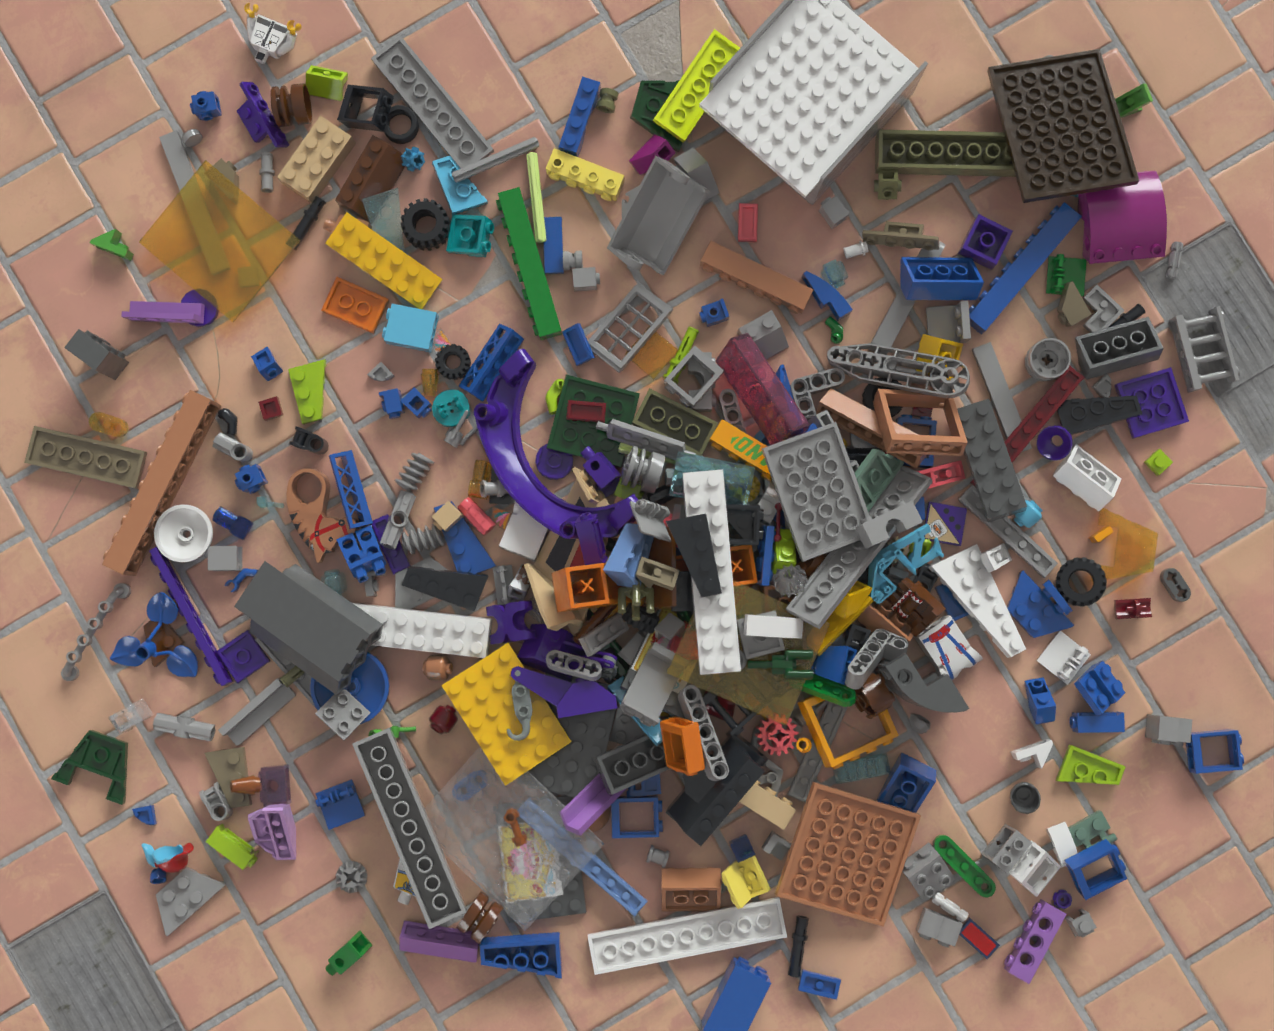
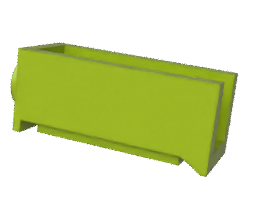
M224 824L218 825L206 840L207 844L242 870L248 866L251 868L258 860L256 855L259 853V850L254 851L255 848L228 828L225 829Z

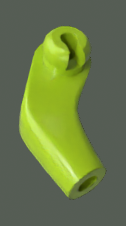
M563 379L554 381L546 394L545 401L550 415L556 414L558 407L557 399L562 392Z

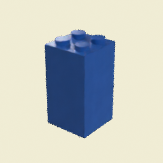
M740 956L738 959L733 957L701 1020L703 1031H748L771 985L769 976L766 974L767 971L760 966L752 967L749 965L748 960Z

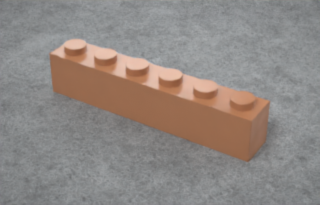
M711 240L700 261V266H703L702 269L706 272H715L725 281L732 280L742 289L749 288L754 291L755 295L762 298L764 296L768 297L772 303L779 306L782 304L795 314H798V312L802 314L814 290Z
M830 388L819 401L816 414L827 410L833 421L837 423V426L886 452L876 412ZM893 421L896 434L918 435ZM889 453L915 468H918L927 456L921 454Z

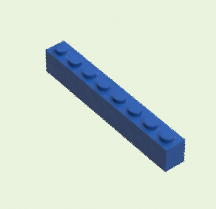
M1065 202L1060 207L1056 205L1049 213L1051 218L1048 221L1046 219L1043 220L1037 227L1040 231L1036 235L1032 233L1026 240L1028 245L1024 249L1020 248L1013 256L1016 258L1013 263L1008 262L1001 270L1004 272L1000 278L996 276L989 284L991 289L988 292L984 290L977 298L980 302L976 306L972 304L969 308L970 326L981 335L1081 219L1082 216Z

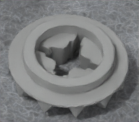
M346 862L339 867L336 873V884L339 885L341 890L348 893L358 892L367 882L366 869L358 862ZM355 871H357L354 876L356 881L354 882L352 880L346 883L348 879L346 873L352 874Z

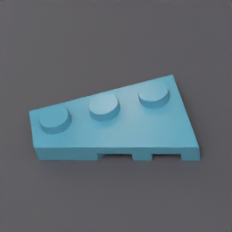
M451 156L432 161L453 215L488 204L487 199L480 194L477 187L468 178L458 183L453 180L452 172L461 168Z

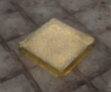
M655 332L631 361L654 380L674 357L678 349L659 333Z

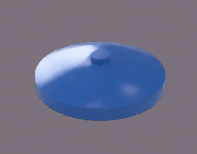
M368 651L366 661L352 671L350 685L345 688L371 712L361 724L371 720L382 710L387 701L390 688L389 677L384 665L376 656ZM311 678V697L315 707L319 710L334 693L314 678Z

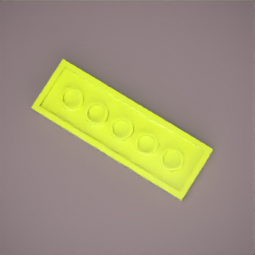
M714 29L653 121L684 143L705 112L699 107V104L709 94L710 81L736 54L740 47Z

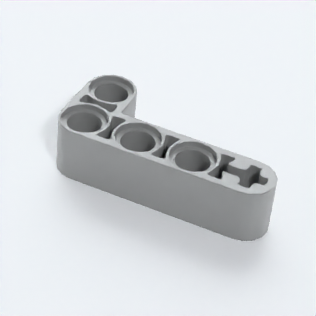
M876 629L849 664L845 679L846 686L851 689H860L882 658L892 661L900 655L906 654L909 645L908 641L885 629Z

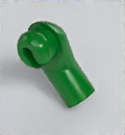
M830 316L824 323L831 329V341L838 344L843 340V326Z

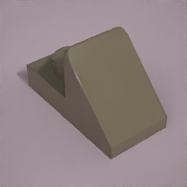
M641 557L635 576L648 588L655 584L673 590L679 570Z

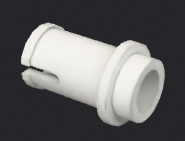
M859 241L858 244L843 248L846 259L861 254L864 256L866 255L865 253L869 252L866 241Z

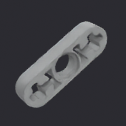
M552 650L546 655V663L551 670L589 681H596L602 676V667L597 661L558 650ZM555 657H558L559 661H556L555 664H553L552 660H554ZM576 661L580 666L578 669L572 670L568 667L569 663ZM593 667L596 668L597 672L590 674V670H592Z

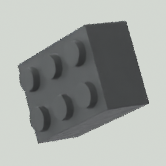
M78 329L64 347L95 371L114 380L118 378L129 363L124 359L126 356L124 353L88 330L83 332Z

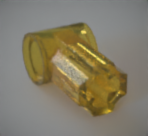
M475 460L473 477L468 488V497L488 499V496L486 498L481 497L480 482L482 480L489 482L492 467L490 462Z

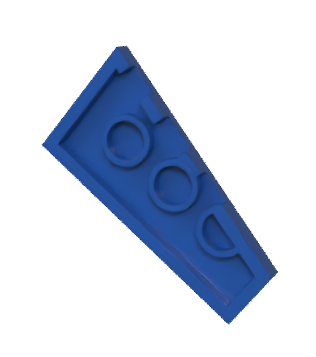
M440 505V506L435 507V508H434L435 513H436L443 505ZM463 517L448 532L442 529L457 572L478 574L496 567V564Z

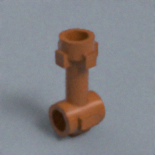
M510 808L506 810L503 818L504 821L511 825L514 834L511 840L518 847L527 843L526 833L522 834L517 821L520 816L519 811Z

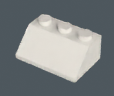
M1077 444L1072 447L1070 453L1058 465L1053 475L1059 483L1064 484L1074 495L1081 497L1090 507L1095 508L1097 511H1100L1114 498L1121 481L1119 476Z

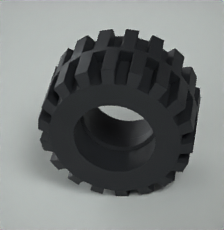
M424 198L423 202L417 199L414 205L412 202L408 204L410 208H405V215H401V228L409 243L423 251L425 248L428 251H431L432 247L439 248L440 243L444 244L446 242L445 238L449 237L450 220L445 209L434 200L429 202L427 198ZM430 216L436 219V226L432 231L428 233L416 231V224L421 218Z
M1077 557L1068 560L1057 573V590L1065 601L1073 606L1084 607L1092 605L1102 597L1106 589L1107 578L1105 572L1092 559ZM1077 571L1089 573L1093 579L1091 590L1083 594L1074 592L1069 585L1071 575Z

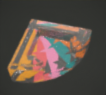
M441 328L435 333L433 339L435 354L441 351L440 348H445L447 344L452 345Z

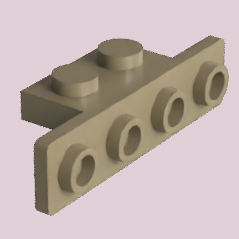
M886 221L884 232L863 230L862 232L863 241H866L869 245L879 244L889 247L901 246L909 249L923 248L925 250H939L940 247L939 237L923 235L924 224Z

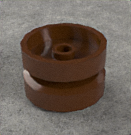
M482 891L456 927L462 933H467L472 925L476 926L470 938L478 944L490 932L503 909V906L495 901L485 910L484 907L489 901V896Z

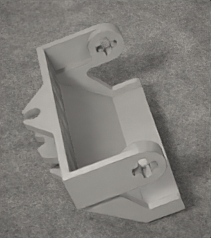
M655 156L641 184L625 194L629 197V201L622 200V220L607 249L633 269L640 270L643 264H646L657 273L664 275L710 191L697 181L691 179L669 161Z

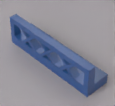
M499 323L459 384V387L483 402L489 393L494 379L500 375L499 369L517 351L524 338L513 329ZM502 331H506L501 338H499ZM494 347V350L492 351V353L489 354V351L491 350V348ZM484 363L483 367L478 370L479 366ZM473 379V382L471 383V385H470L469 387H467V385H468V383L470 382V380Z
M352 450L329 455L349 530L358 527L365 528L373 524ZM341 457L344 469L336 465L335 458ZM343 474L347 477L349 488L341 482ZM348 493L352 495L354 506L346 500ZM354 511L357 512L359 523L353 524L351 517Z

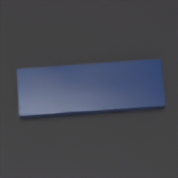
M544 217L547 239L544 242L545 275L564 274L562 217Z

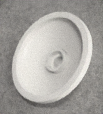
M176 505L167 509L157 520L154 529V539L157 548L165 557L176 562H191L200 558L208 550V546L211 545L213 538V528L210 519L202 510L191 505ZM187 531L190 532V536L188 538L185 537V533Z

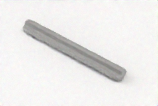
M535 137L456 170L452 172L453 180L458 183L538 148L539 142Z

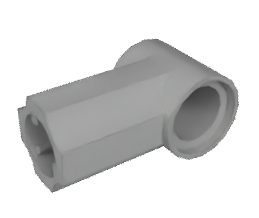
M221 432L213 441L212 447L237 461L246 463L253 457V451L250 447ZM241 449L245 450V454L243 457H239V451Z

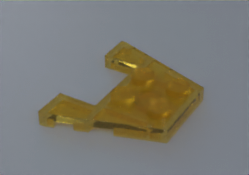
M1102 508L1099 511L1098 525L1118 528L1113 567L1100 565L1105 572L1107 580L1153 572L1158 533Z

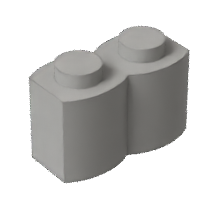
M924 907L916 930L920 933V937L926 940H931V938L937 939L938 944L949 948L950 945H956L963 923Z

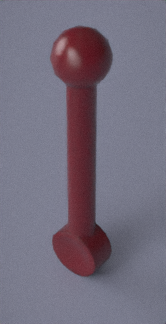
M776 503L777 517L774 540L779 542L782 539L780 535L782 506L781 503Z

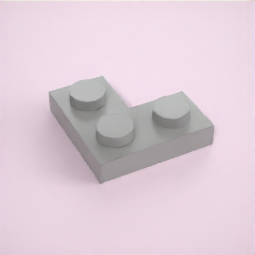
M1096 284L1083 297L1084 302L1095 311L1083 327L1090 333L1106 329L1125 310Z

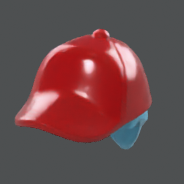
M187 843L184 846L177 845L176 847L164 846L156 850L149 844H141L147 862L151 866L159 867L168 873L179 872L184 869L188 864V854L194 849L192 843Z

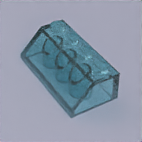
M678 451L675 458L669 495L684 498L682 473L723 469L726 504L747 505L755 467Z

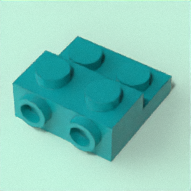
M452 214L446 251L453 254H467L471 257H486L487 252L491 250L490 234L494 232L492 220L486 216Z

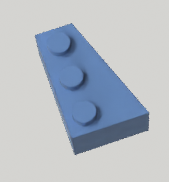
M626 523L603 571L618 586L632 587V585H637L639 583L637 580L639 579L635 574L641 557L648 559L654 537L641 533L638 529V524Z

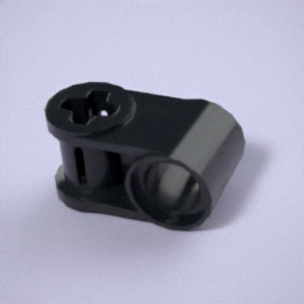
M295 427L296 432L292 441L289 442L290 445L319 455L327 452L329 445L324 438L300 427ZM320 440L321 447L315 450L314 444Z
M926 563L918 568L913 583L915 584L917 581H920L924 588L931 592L938 576L928 568L931 565Z

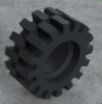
M447 344L445 348H440L441 351L436 354L435 365L441 375L449 380L463 378V375L467 374L468 369L471 367V359L467 351L462 346H457L456 344ZM451 355H456L460 358V365L456 369H450L446 366V360Z
M628 603L626 613L622 615V619L629 625L650 634L654 633V628L660 621L659 616L655 613H647L646 608L641 606L640 620H632V603Z

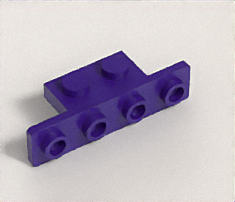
M242 81L239 85L248 100L237 110V113L253 141L260 143L269 135L275 147L287 148L289 143L280 127L277 126L275 118L268 108V104L259 93L258 87L253 82Z

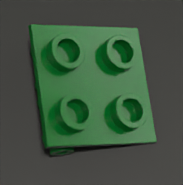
M1057 254L1056 257L1048 256L1046 294L1061 295L1064 284L1073 281L1081 297H1084L1087 260L1066 258L1064 254Z

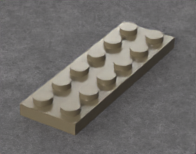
M34 426L24 463L138 489L147 452Z

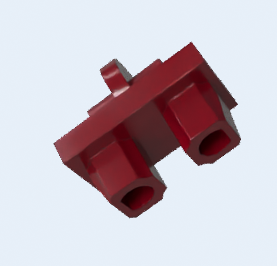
M1151 598L1114 600L1115 618L1152 617Z

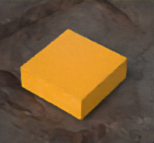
M1110 526L1103 527L1090 536L1089 539L1092 543H1099L1114 531Z

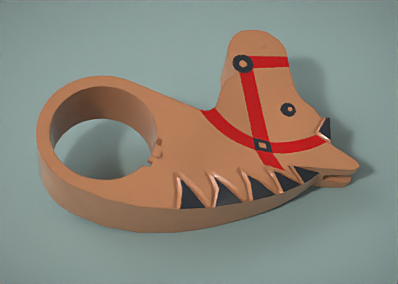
M305 468L296 471L289 479L286 493L287 507L300 537L314 551L316 562L322 563L326 553L335 552L334 549L338 545L336 539L350 533L355 535V531H358L360 527L349 530L346 517L339 520L326 516L330 495L329 480L321 471ZM313 473L320 479L322 491L315 501L307 505L298 496L296 487L298 480L303 475ZM352 517L353 524L359 523L356 518Z

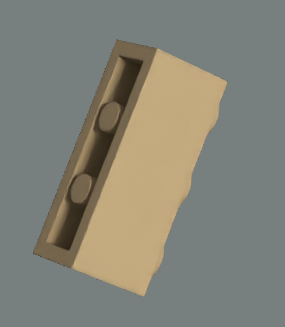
M757 780L739 802L784 830L796 811L792 807L793 802L785 797L782 799L776 797L777 792L768 786L766 789L760 787L759 784L761 782Z

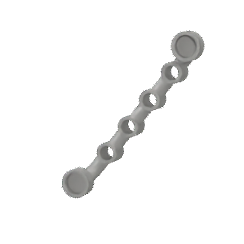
M119 583L115 585L106 601L98 604V614L95 618L88 620L87 625L89 628L86 633L78 636L77 647L66 655L67 663L61 671V676L64 680L73 681L78 678L79 669L74 666L75 663L81 661L82 652L86 646L92 644L94 633L97 629L102 628L103 619L107 613L113 610L115 600L117 598L125 599L130 596L131 588L128 584ZM105 604L108 606L107 610L104 609ZM73 654L76 655V659H75V660H73V657H72Z

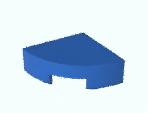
M154 805L132 809L135 817L147 825L157 824Z

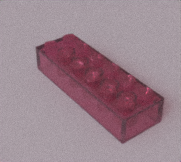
M746 333L730 338L715 361L724 370V375L757 423L769 444L773 445L803 434L810 424L750 335Z

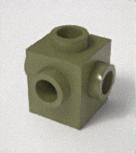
M879 169L878 180H874V192H878V199H897V192H901V180H898V169Z

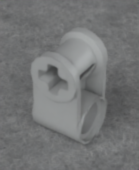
M218 782L214 783V786L199 792L200 798L207 807L212 819L221 821L231 817L233 808H230ZM220 806L225 810L224 816H220L218 813Z

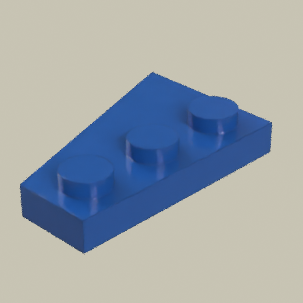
M761 525L763 540L759 541V545H757L760 555L754 561L758 581L756 584L769 586V582L772 581L773 571L771 570V562L774 561L775 556L774 550H772L773 542H775L774 536L776 535L775 526Z

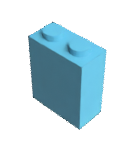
M391 304V309L388 308L386 313L387 327H384L382 332V338H384L386 344L431 353L439 319L437 312Z

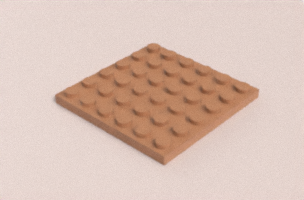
M812 782L775 895L884 927L921 815Z

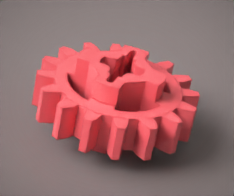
M773 712V717L767 714L766 721L760 720L762 726H756L760 730V733L755 734L757 738H760L757 744L763 745L761 749L763 751L768 750L770 755H773L774 751L777 756L781 755V751L787 754L788 747L794 748L792 742L798 741L794 738V735L799 734V732L793 730L797 725L791 723L792 718H786V715L783 713L779 716L778 713ZM781 722H783L788 729L782 728ZM777 731L781 732L776 737L772 736L774 734H777ZM766 739L771 740L773 746H770Z

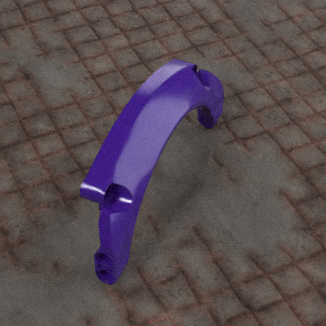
M525 349L516 351L499 369L500 375L494 379L487 396L488 404L479 403L474 408L479 435L491 466L510 496L536 521L565 539H579L575 522L581 514L588 512L592 515L598 514L596 519L599 521L602 538L617 537L621 534L626 523L633 524L636 521L629 503L630 501L636 503L638 498L635 494L617 503L603 507L589 508L577 506L551 493L532 471L522 446L520 411L524 392L536 368V363Z

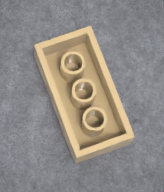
M320 116L277 178L283 185L312 203L315 196L319 197L356 143L351 135Z

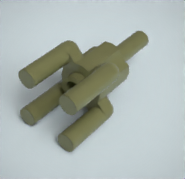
M637 580L639 583L632 585V587L618 588V613H626L627 596L632 600V620L634 621L640 620V600L645 596L646 612L650 614L655 612L654 589L652 587H645L643 582H641L640 586L639 580Z

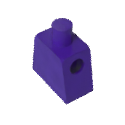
M588 446L580 453L587 461L583 464V467L601 489L608 488L622 476L602 452L595 454ZM597 461L599 462V465H600V466H599V469H597L596 466H595V464H596Z

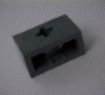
M851 624L844 638V646L856 649L858 653L868 640L871 630Z

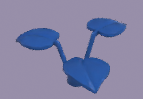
M159 592L150 599L147 605L148 618L154 622L158 621V625L151 635L142 644H140L137 638L132 636L121 638L117 642L110 660L121 665L139 666L151 656L157 657L169 654L170 656L167 658L166 664L171 673L180 677H196L198 661L190 648L178 645L173 652L170 650L156 652V644L151 641L161 627L162 622L171 624L178 616V608L175 602L164 592Z

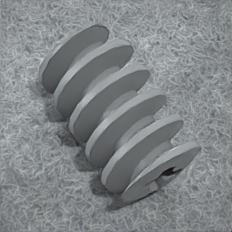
M419 452L418 454L411 453L414 460H407L410 467L403 466L406 473L399 472L402 480H394L397 485L412 493L411 489L418 490L415 483L422 484L419 476H427L423 470L430 471L427 464L435 463Z
M432 524V530H429L426 525L424 532L417 528V534L412 529L409 536L402 532L401 540L406 556L408 555V550L411 554H415L416 549L422 552L423 546L426 550H430V544L434 548H437L438 542L441 546H444L442 533L434 524Z

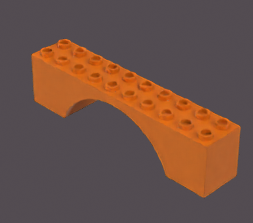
M752 545L730 547L733 587L740 588L758 583ZM682 555L676 556V569L679 571H689ZM606 563L567 567L551 573L557 613L618 604V588L624 586H618L603 571ZM626 596V603H631L632 600Z

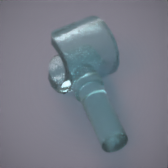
M267 496L256 498L257 505L260 508H284V503L268 502Z

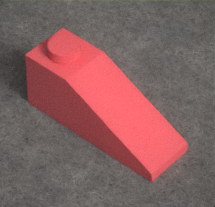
M961 460L916 471L932 479V484L928 489L966 479Z

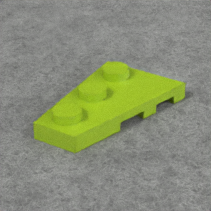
M325 359L288 369L301 421L304 425L322 420Z
M1069 744L1055 781L1119 785L1126 766Z

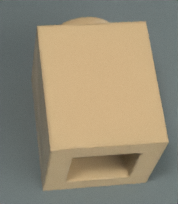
M447 501L432 516L435 520L433 524L440 531L444 529L448 532L464 515L450 501Z

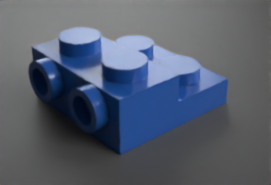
M1104 661L1092 665L1074 683L1096 716L1103 714L1111 704L1116 703L1126 693L1123 690V684L1116 680L1111 673V667L1105 664Z

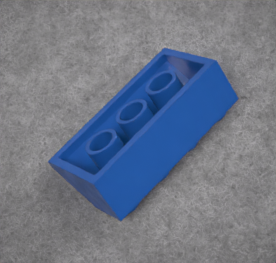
M901 257L900 287L906 300H977L984 284L972 258Z

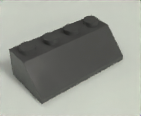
M1149 317L1075 337L1078 363L1086 380L1159 360L1164 349Z

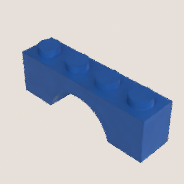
M582 76L559 144L560 151L579 157L586 127L600 94L601 84L599 81Z

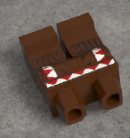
M906 577L897 585L904 594L896 589L888 598L893 603L890 607L893 612L896 611L897 615L908 623L913 629L910 632L917 637L946 608L927 589L922 587L923 584L920 581L914 584Z

